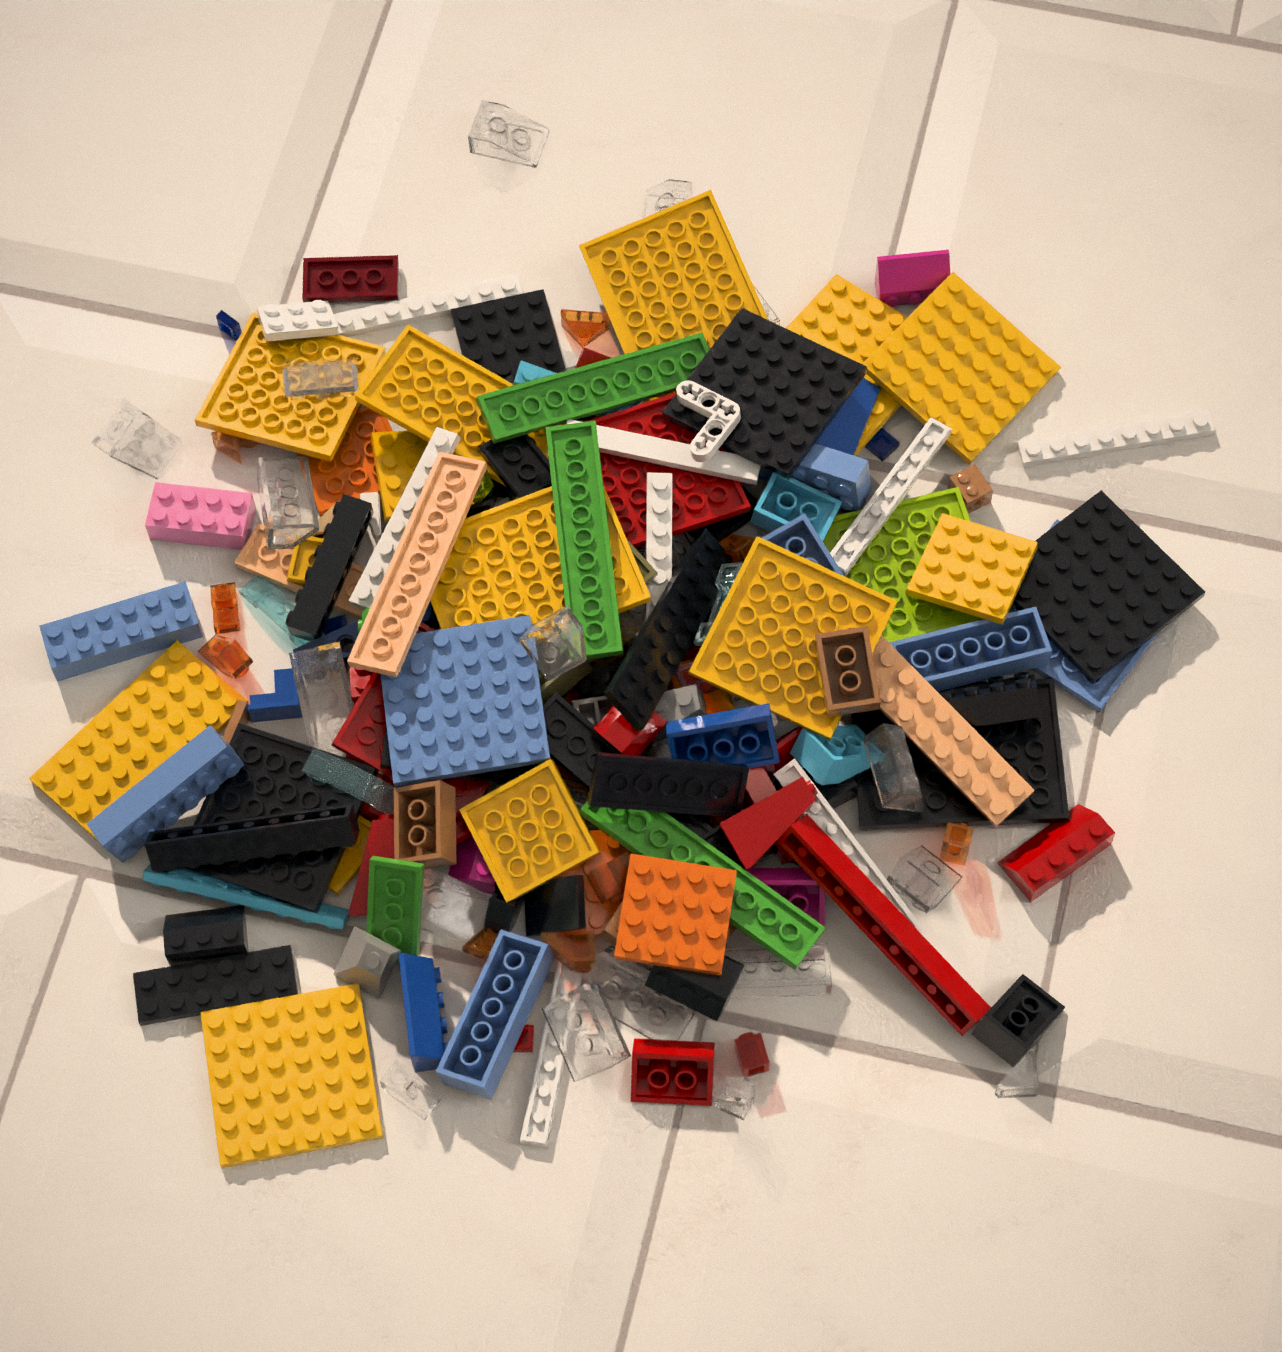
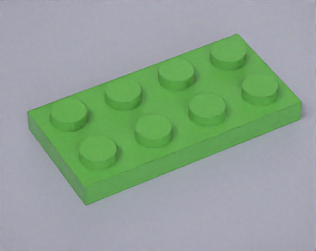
M372 856L369 863L366 932L400 949V953L419 956L424 864Z

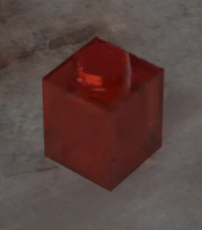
M748 1032L735 1039L734 1049L743 1078L769 1071L770 1062L761 1033L754 1034L753 1032Z

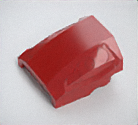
M613 706L593 729L622 754L640 756L664 729L668 721L654 711L645 728L636 731Z

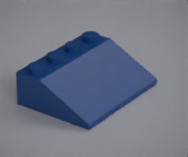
M863 378L819 437L816 444L854 456L879 395L880 387Z

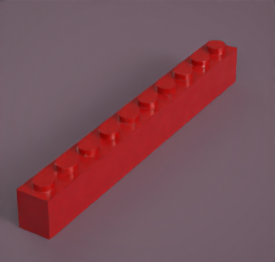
M808 814L793 823L777 840L961 1036L976 1025L991 1007Z

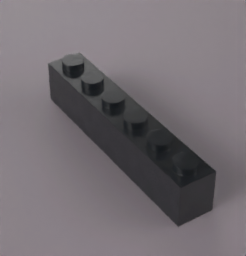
M343 494L340 502H336L333 509L334 517L332 522L327 523L324 529L323 536L325 538L323 543L318 545L315 550L314 564L312 567L309 566L306 571L305 585L296 594V606L287 615L286 625L290 635L310 642L322 636L374 514L370 502Z

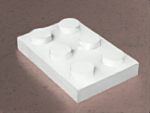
M315 300L304 303L292 302L282 305L268 304L257 307V316L266 342L337 335V324L328 300Z

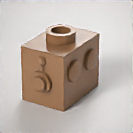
M975 464L949 477L948 489L959 487L968 514L991 503L993 490Z

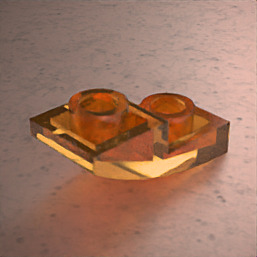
M235 582L211 585V605L215 634L240 631Z

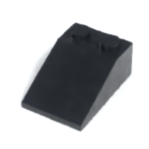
M1022 974L983 1016L971 1035L1015 1068L1061 1014L1065 1006Z

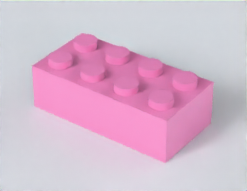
M155 482L145 527L150 540L242 550L250 537L256 505L252 493Z

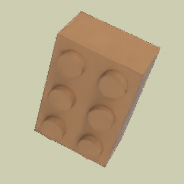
M868 626L815 634L814 642L827 717L878 710L881 700Z
M437 780L394 788V859L424 864V869L457 864L455 787Z

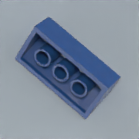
M769 703L666 722V734L672 759L745 764L749 768L780 763Z
M400 953L398 955L409 1052L414 1072L437 1070L449 1043H444L443 1034L448 1033L446 1017L441 1018L440 1008H445L443 992H438L437 983H442L440 967L434 966L433 958Z

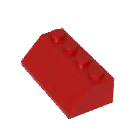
M1078 804L1069 810L1068 821L1051 823L998 861L997 864L1026 898L1032 902L1109 847L1113 842L1115 832L1099 813Z

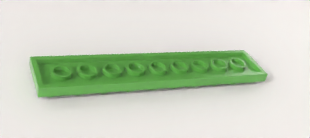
M698 333L477 396L476 402L493 444L543 430L545 427L567 423L569 419L578 420L675 392L677 386L688 379L710 349L703 333Z
M596 421L545 427L571 660L580 661L624 655Z
M587 802L580 809L579 813L581 816L634 854L737 870L729 923L794 970L826 929L666 812L591 807Z

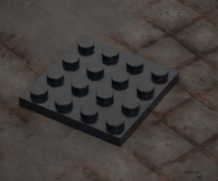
M544 289L451 309L461 354L501 378L505 379L516 375L521 361L552 372L565 368Z

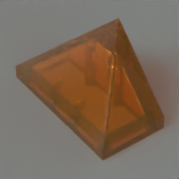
M561 309V326L582 348L609 330V316L607 313Z
M485 927L462 947V952L485 965L498 934Z

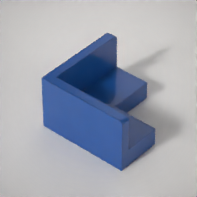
M292 660V668L274 670L275 693L250 695L248 712L252 722L303 718L301 674L297 660Z

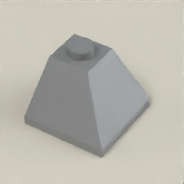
M354 927L333 975L350 984H359L360 989L377 998H381L401 950L358 927Z

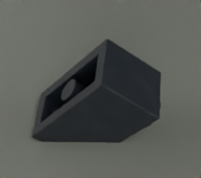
M498 887L489 899L483 927L489 928L499 934L500 930L511 932L521 912L524 895L512 902L506 903Z

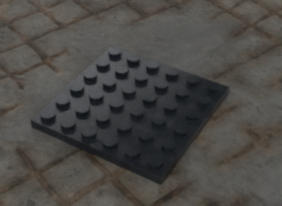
M741 308L686 381H693L739 405L741 419L721 447L789 480L866 375L867 366ZM677 393L662 411L664 419L695 434H698L710 419L679 403ZM705 400L702 403L704 407H712L715 404L713 400ZM713 428L709 431V434L713 436L722 433L720 428Z
M1101 490L1035 540L1038 542L1037 550L1013 604L1019 610L1037 607L1047 638L1094 684L1203 598L1205 591Z
M238 723L229 744L245 765L240 768L235 776L228 778L219 785V788L214 793L208 794L205 797L193 826L353 804L356 819L358 820L378 772L376 768ZM332 847L323 851H302L295 855L287 853L276 855L272 858L258 857L244 862L236 860L228 861L221 865L206 864L192 869L184 868L318 913L345 848Z

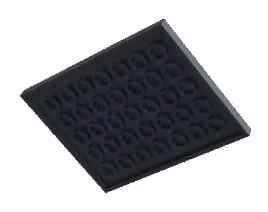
M1035 679L1042 717L992 725L972 726L1034 789V792L999 825L1060 823L1069 820L1054 679ZM975 682V683H971V684H967V685H963V686H968V685L977 684V683H981V682ZM880 709L851 714V724H856L887 755L884 761L855 775L856 783L858 784L859 830L993 825L888 717L883 716Z

